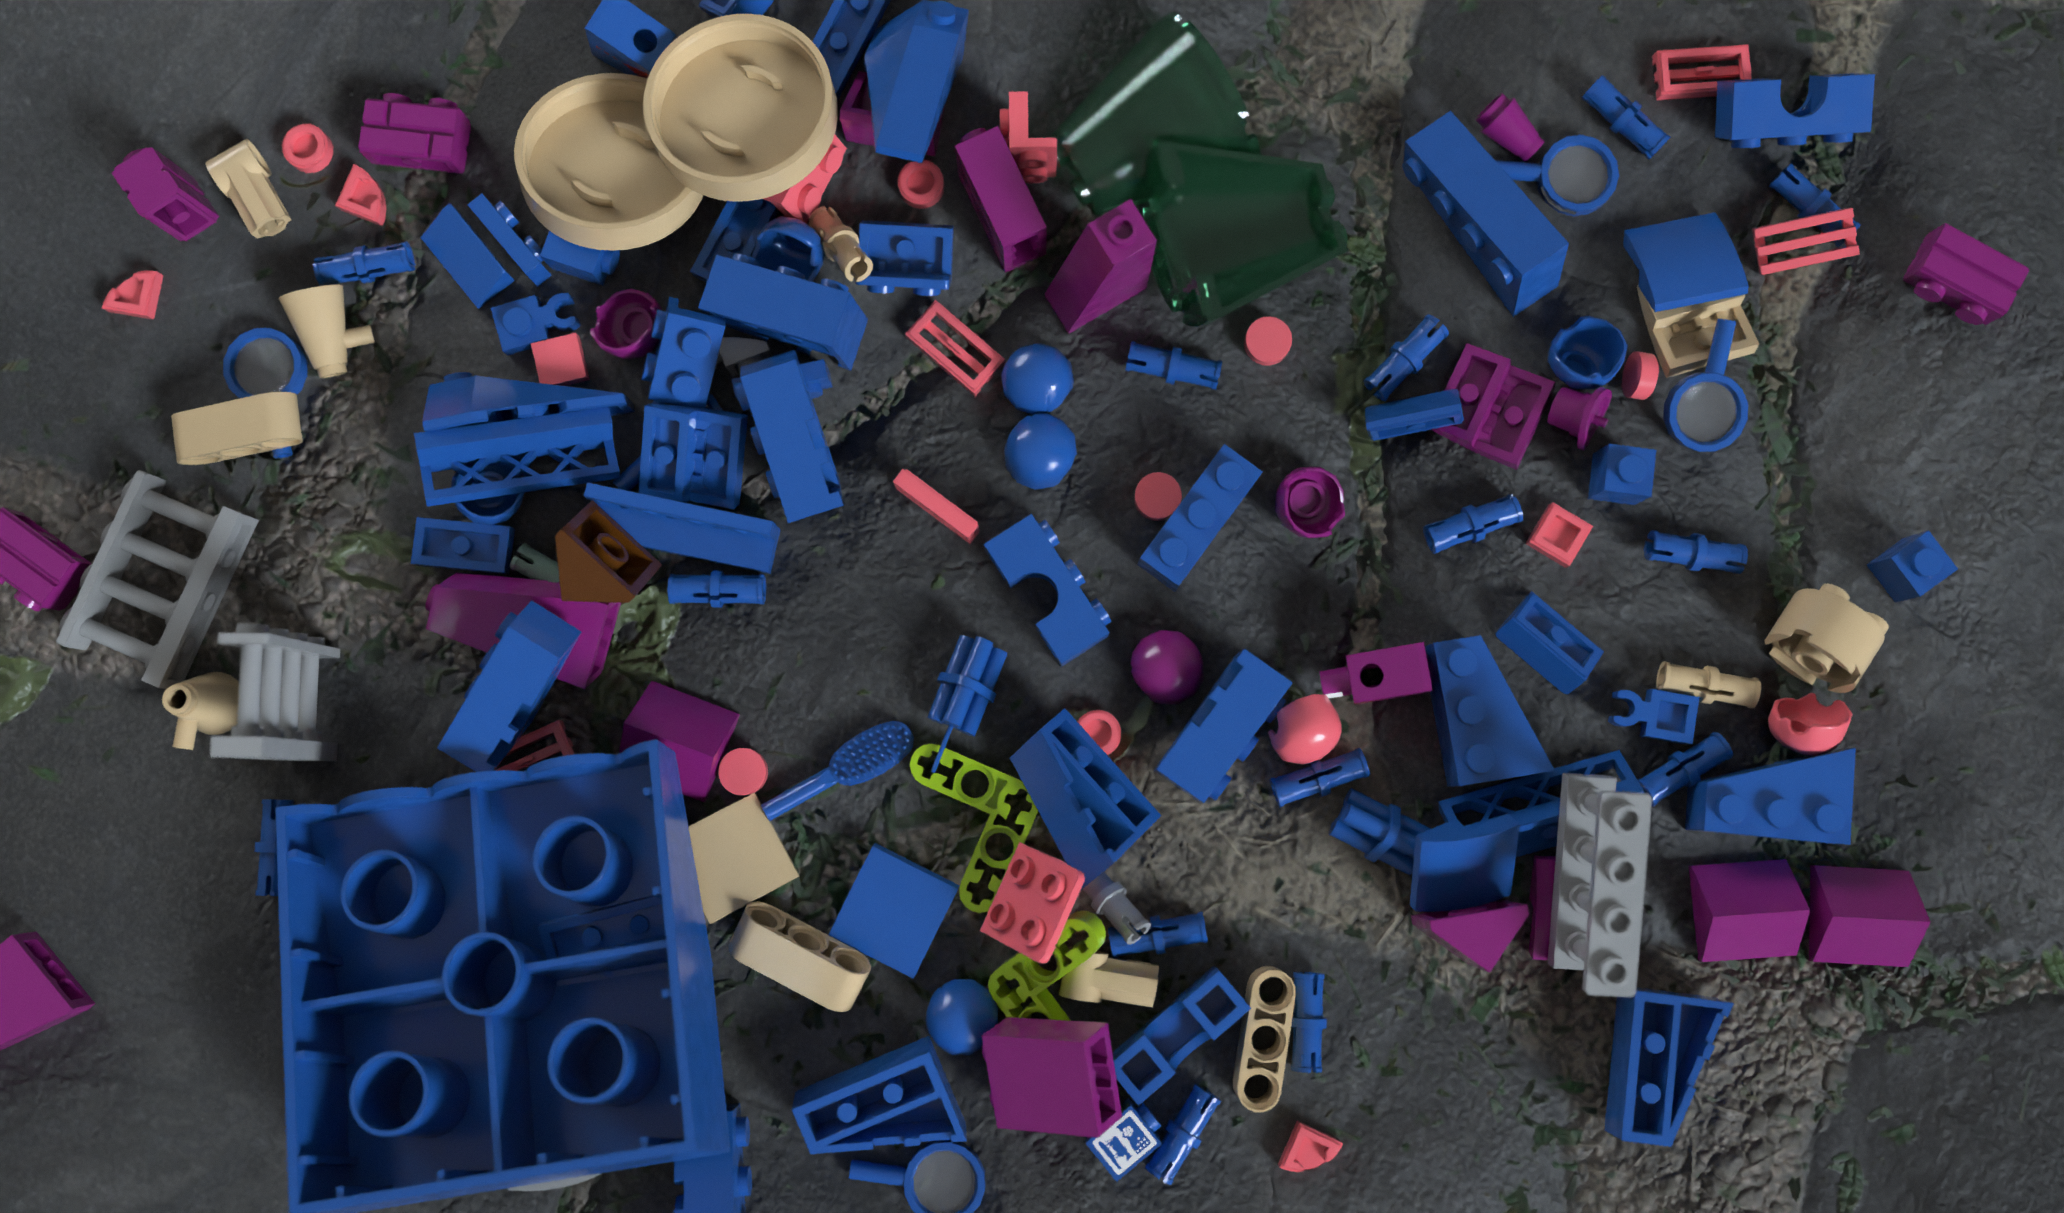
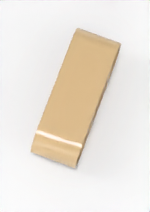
M291 392L263 393L171 415L176 460L178 464L182 465L210 464L294 446L303 442L297 394Z
M757 901L746 905L728 945L729 953L740 963L836 1012H846L853 1007L871 970L870 961L856 949L764 902Z
M1262 966L1256 969L1249 977L1245 1002L1251 1009L1242 1016L1233 1073V1089L1236 1096L1248 1110L1254 1112H1266L1272 1109L1279 1101L1296 997L1295 985L1292 979L1285 972L1273 966ZM1269 977L1280 978L1283 984L1281 996L1273 1002H1265L1261 1000L1259 995L1261 983ZM1261 1026H1271L1276 1032L1274 1044L1266 1050H1258L1252 1045V1035ZM1254 1075H1263L1268 1079L1269 1086L1267 1092L1259 1098H1250L1244 1093L1246 1081Z

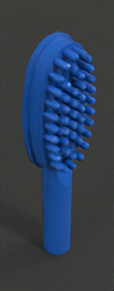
M890 721L859 733L844 743L832 755L829 767L761 804L765 815L771 821L837 783L852 786L867 782L884 774L910 753L914 743L912 731L906 724L900 721Z

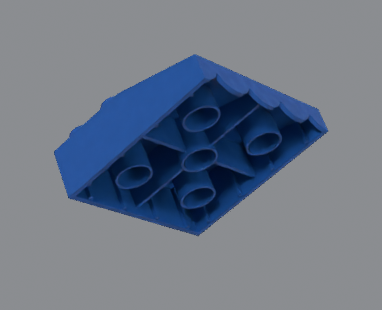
M656 739L631 746L620 754L588 753L551 758L535 763L525 771L494 770L460 774L440 780L430 788L397 787L365 791L345 797L335 805L300 804L275 807L289 1213H359L731 1152L711 951L676 753ZM648 896H656L662 899V905L553 932L559 958L547 960L537 928L541 922ZM637 914L644 915L649 921L648 930L641 935H636L629 929L631 918ZM588 926H597L602 932V940L597 946L589 947L582 941V933ZM664 933L666 934L665 938L656 942L585 953ZM613 971V976L588 975Z

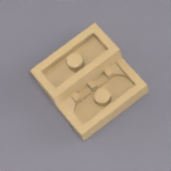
M1637 285L1644 319L1666 378L1706 367L1717 318L1737 322L1728 360L1753 354L1759 346V342L1741 307L1746 295L1654 312Z
M756 793L689 826L703 912L710 924L800 876L772 822L765 815L761 807L762 803Z

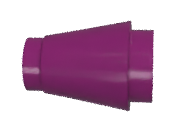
M1503 93L1494 98L1475 119L1482 127L1480 130L1482 134L1515 156H1518L1523 162L1528 160L1544 143V140L1539 136L1516 99L1513 97L1509 100Z

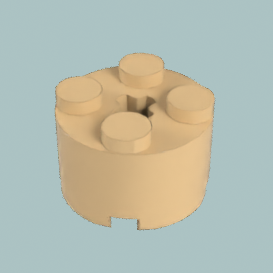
M1826 583L1819 590L1801 589L1795 592L1767 635L1765 645L1772 643L1773 648L1769 652L1770 656L1783 669L1798 679L1813 685L1818 678L1831 683L1827 689L1828 691L1847 693L1854 690L1880 649L1889 625L1880 616L1865 612L1850 602V597L1846 591L1838 586Z

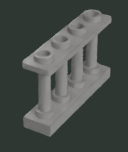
M138 470L122 490V503L114 520L102 532L100 538L101 547L93 564L88 566L80 579L81 589L73 606L65 612L60 621V634L56 643L67 648L87 650L91 641H95L145 663L146 671L141 681L158 688L167 689L185 680L259 520L225 506L222 507L219 514L211 516L162 495L166 480ZM154 511L205 533L207 541L200 556L196 559H191L142 538L141 535L152 512ZM132 554L185 576L187 584L179 600L173 603L122 581L121 577ZM112 597L165 619L167 626L159 643L155 646L100 623Z
M236 624V633H218V644L241 648L237 726L231 727V736H211L210 757L278 761H337L338 743L321 741V732H316L319 658H340V649L325 646V638L307 637L305 633H290L288 629L269 628V625Z
M1562 773L1547 964L1553 969L1584 970L1582 989L1588 995L1633 997L1636 994L1652 798L1646 793L1616 791L1617 778L1610 775Z

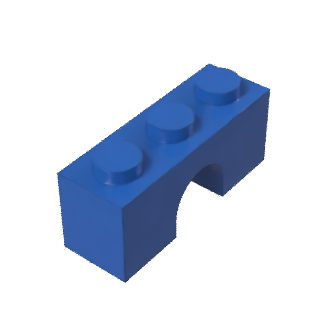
M1875 74L1809 76L1807 98L1803 105L1793 113H1788L1781 103V79L1760 78L1717 81L1715 138L1731 140V148L1760 147L1761 138H1777V145H1804L1807 143V136L1823 135V142L1825 143L1852 142L1853 133L1871 132Z
M1224 444L1142 554L1137 565L1175 592L1263 471Z
M1031 513L986 542L984 548L1010 589L1029 578L1043 579L1055 589L1058 597L1055 609L1050 615L1036 623L1035 628L1060 667L1107 638L1109 631L1106 625L1112 621L1099 600L1095 598L1089 602L1079 587L1086 583L1075 563L1071 559L1063 562L1054 549L1060 542L1048 522L1043 520L1037 523Z
M1215 966L1211 967L1112 1052L1116 1079L1139 1106L1176 1074L1175 1069L1192 1051L1209 1039H1217L1251 1009L1250 1006Z

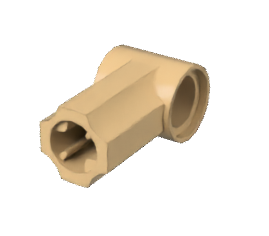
M245 139L205 162L211 177L228 198H231L251 235L258 239L265 236H274L286 229L287 223L292 219L268 178L271 176V171L266 161L250 140Z
M1096 951L1088 960L1062 977L1059 995L1086 1002L1101 1003L1102 999L1153 1008L1159 966L1147 962L1109 957L1108 953Z

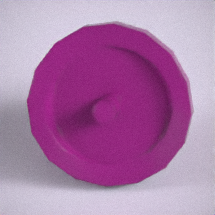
M1562 387L1550 408L1548 424L1567 431L1571 436L1578 438L1577 448L1585 451L1598 426L1605 428L1608 419L1603 417L1610 405L1612 391L1599 387L1593 393H1582Z

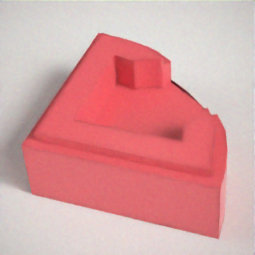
M353 164L335 206L341 211L383 227L386 217L384 193L371 175L361 167Z
M151 270L136 272L132 275L133 277L125 280L116 289L112 288L105 297L102 309L110 313L154 320L164 275Z
M1297 1120L1278 1162V1166L1291 1172H1303L1317 1168L1331 1161L1342 1148L1343 1142Z

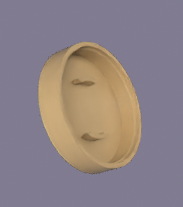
M733 14L713 18L681 34L670 43L655 62L647 79L643 98L645 124L666 168L679 182L689 189L704 196L723 201H753L771 197L802 181L816 168L827 153L834 138L838 121V104L835 89L826 61L816 45L794 26L773 17L757 14Z
M602 73L580 77L566 82L545 94L524 117L518 129L514 147V160L522 193L528 207L537 220L558 237L573 244L597 250L616 251L639 248L659 241L676 231L692 216L699 206L703 195L689 189L670 173L661 160L648 133L643 112V98L647 78L623 73Z

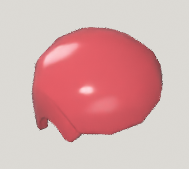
M1809 693L1797 700L1788 697L1775 700L1770 711L1768 723L1772 735L1783 746L1803 755L1817 756L1837 748L1847 732L1853 713L1845 702L1841 700L1834 701L1830 706H1824L1818 702L1815 693Z
M1311 694L1296 699L1277 712L1278 732L1276 734L1273 730H1270L1268 734L1275 752L1283 761L1307 764L1322 759L1336 746L1340 739L1342 728L1339 715L1327 695Z

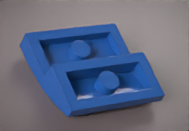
M1715 212L1624 230L1623 246L1639 270L1638 287L1654 312L1748 294L1749 285L1738 253L1726 228Z
M645 405L638 493L683 503L694 501L729 509L739 506L748 415L690 406Z
M1507 813L1469 830L1457 819H1453L1416 835L1410 906L1413 910L1438 912L1466 909L1511 895L1520 824Z
M874 843L833 924L829 936L914 979L960 885Z

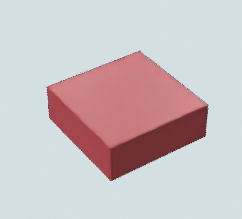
M576 332L531 343L540 383L568 386L590 380L581 339Z
M1552 502L1548 504L1525 544L1567 568L1573 562L1593 526Z

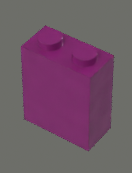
M996 126L988 131L985 128H978L964 135L960 140L961 143L955 145L958 176L1004 272L1011 271L1047 254V226L999 127Z
M1007 1017L982 1035V1053L987 1064L991 1088L990 1102L994 1108L997 1128L1099 1138L1122 1118L1108 1023Z

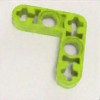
M922 745L911 756L910 770L915 780L924 786L990 814L959 888L960 900L966 908L977 913L988 912L1003 878L1000 879L993 873L988 888L995 892L992 900L984 898L980 904L971 901L973 893L967 889L969 882L978 883L985 870L975 868L977 860L980 858L990 867L1007 871L1019 842L1025 843L1038 810L1028 793L1026 800L1032 803V809L1030 812L1021 811L1015 824L1024 825L1021 835H1018L1007 826L995 825L994 821L998 814L1006 820L1011 810V806L1005 802L1008 793L1016 795L1019 789L1027 791L1023 782L945 748L940 759L942 765L953 769L955 759L963 762V766L955 775L953 789L950 790L943 786L948 777L939 773H933L930 779L923 776L925 768L918 765L922 756L929 758L933 751H939L940 745ZM972 770L982 771L989 781L987 792L979 798H971L962 790V778ZM994 833H1005L1013 841V853L1006 860H994L986 851V842Z
M1077 911L1069 915L1052 953L1057 960V968L1054 971L1043 969L1038 962L1019 952L999 966L990 976L988 987L993 1000L1004 1015L1014 1018H1031L1032 1013L1040 1012L1045 1014L1049 1020L1071 1021L1047 987L1088 960L1104 944L1106 932L1102 921L1089 911ZM1084 929L1089 937L1086 940L1079 941L1069 950L1064 942L1076 931ZM1015 978L1020 986L1010 989L1005 982ZM1031 997L1033 1001L1023 1009L1020 1004Z

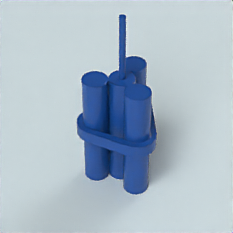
M960 635L946 671L939 673L937 682L940 683L927 718L947 725L948 729L930 771L932 773L936 772L952 729L955 728L962 733L975 737L988 703H994L997 694L993 690L1008 653L993 647V642L979 636H976L974 640L968 636Z
M1351 788L1344 798V806L1338 818L1333 821L1329 829V835L1364 852V858L1373 863L1380 860L1407 875H1411L1413 872L1416 835L1431 828L1402 814L1401 808L1391 803L1386 806Z

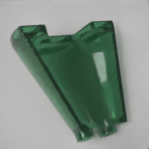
M1169 12L1162 16L1049 137L1057 138V166L1060 168L1067 165L1076 177L1070 181L1076 198L1083 206L1089 203L1096 215L1107 213L1130 199L1134 205H1139L1252 176L1261 170V152L1258 139L1254 133L1249 136L1246 134L1245 126L1247 120L1245 118L1249 116V113L1239 91L1206 38L1190 21L1180 25L1178 21L1181 20V17L1177 12Z
M1168 141L1157 142L1154 146L1147 164L1144 181L1146 188L1152 187V198L1149 200L1150 207L1143 208V217L1157 240L1152 261V270L1156 282L1172 313L1181 311L1185 315L1183 316L1184 324L1192 327L1211 324L1348 251L1346 229L1339 220H1333L1329 212V208L1334 203L1335 194L1332 183L1327 180L1323 164Z

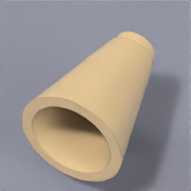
M343 285L311 287L290 292L278 298L320 379L348 373L346 368L348 363L347 348L375 343L370 325L346 329Z
M210 672L176 683L165 690L162 697L163 705L167 711L178 718L173 747L193 750L197 731L208 735H219L230 731L232 726L237 725L239 682L234 677L222 672Z

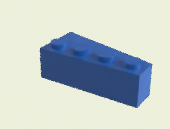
M1451 111L1405 141L1402 168L1406 177L1414 186H1419L1513 317L1558 287L1569 243Z
M741 1103L726 1104L731 1152L674 1161V1182L676 1185H684V1194H678L676 1197L674 1213H745V1196H751L752 1172L750 1166H743V1147L749 1146L750 1125L748 1116L741 1117Z

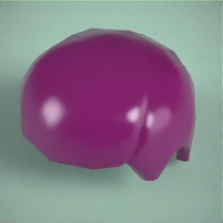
M633 288L615 292L603 305L596 307V327L590 329V334L599 347L610 355L626 360L643 358L647 352H652L658 345L659 339L652 338L651 334L657 309H663L649 293Z
M1300 467L1285 476L1277 488L1275 512L1282 525L1299 537H1327L1332 535V529L1345 516L1343 504L1344 490L1337 477L1322 467Z
M1167 630L1153 632L1143 637L1132 652L1131 673L1138 687L1155 703L1178 705L1193 697L1203 682L1204 662L1202 655L1194 642L1181 632Z

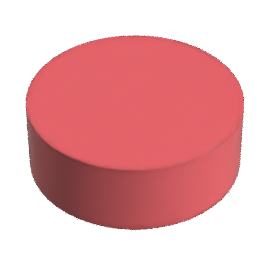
M299 124L291 128L284 136L282 152L285 159L297 170L304 173H316L323 170L330 163L333 157V144L330 138L317 126Z
M923 160L922 163L911 161L899 173L898 188L902 199L909 206L917 209H926L934 206L941 199L944 193V179L941 170L933 162Z
M1270 316L1254 321L1248 328L1244 338V347L1249 358L1255 363L1265 366L1281 362L1288 354L1292 345V334L1286 323Z
M1634 351L1628 357L1622 376V391L1625 397L1645 400L1653 393L1659 374V364L1654 354Z
M1162 472L1151 473L1143 477L1138 483L1134 494L1137 510L1145 518L1153 521H1162L1170 518L1182 499V492L1178 482L1172 476Z
M1092 710L1079 718L1077 722L1107 755L1111 754L1118 747L1121 740V727L1112 714L1103 710Z
M737 748L728 752L721 760L718 771L719 779L723 787L730 793L735 795H751L758 792L766 783L768 766L763 756L757 751L748 748Z

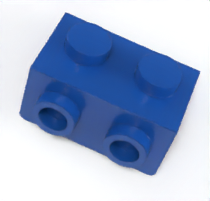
M861 220L859 223V246L872 260L873 268L866 279L856 282V284L867 285V291L872 293H892L895 291V287L913 288V293L916 295H940L941 289H949L952 282L954 225Z
M669 297L666 311L658 309L656 311L651 337L659 339L656 354L648 352L646 354L641 380L649 382L648 399L679 406L705 408L726 326V319L678 308L679 299Z

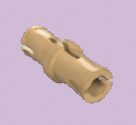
M825 206L814 210L809 217V226L821 237L824 254L831 261L837 262L844 276L852 282L853 278H855L856 282L866 279L872 272L873 264L872 260L859 246V238L855 231L841 222V219L832 207H829L828 211Z
M1664 661L1661 663L1657 673L1656 688L1658 690L1700 697V703L1712 704L1715 700L1747 706V708L1753 709L1758 704L1761 695V682L1758 678L1720 673L1719 669L1713 666H1705L1703 669L1670 664Z

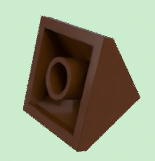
M593 500L555 535L562 601L629 603L662 566L655 557Z

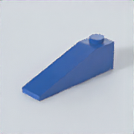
M922 0L875 30L864 57L865 72H867L868 98H870L872 109L871 122L875 153L919 163L923 162L963 59L968 9L955 7L946 1L933 2Z
M457 372L444 376V382L429 385L422 423L423 429L426 432L601 407H609L611 416L635 412L633 402L624 393L473 376L469 372Z

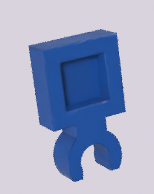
M569 293L556 294L549 299L545 306H542L540 299L533 295L492 307L491 312L502 351L508 356L532 349L531 343L551 339L550 329L557 328L560 331L570 332L579 328L581 324L575 316L566 319L559 318L561 308L574 304Z
M1648 689L1646 690L1645 701H1642L1638 694L1630 690L1612 692V698L1627 702L1629 712L1625 717L1609 716L1608 722L1610 724L1624 727L1640 722L1641 737L1684 745L1693 744L1700 697Z

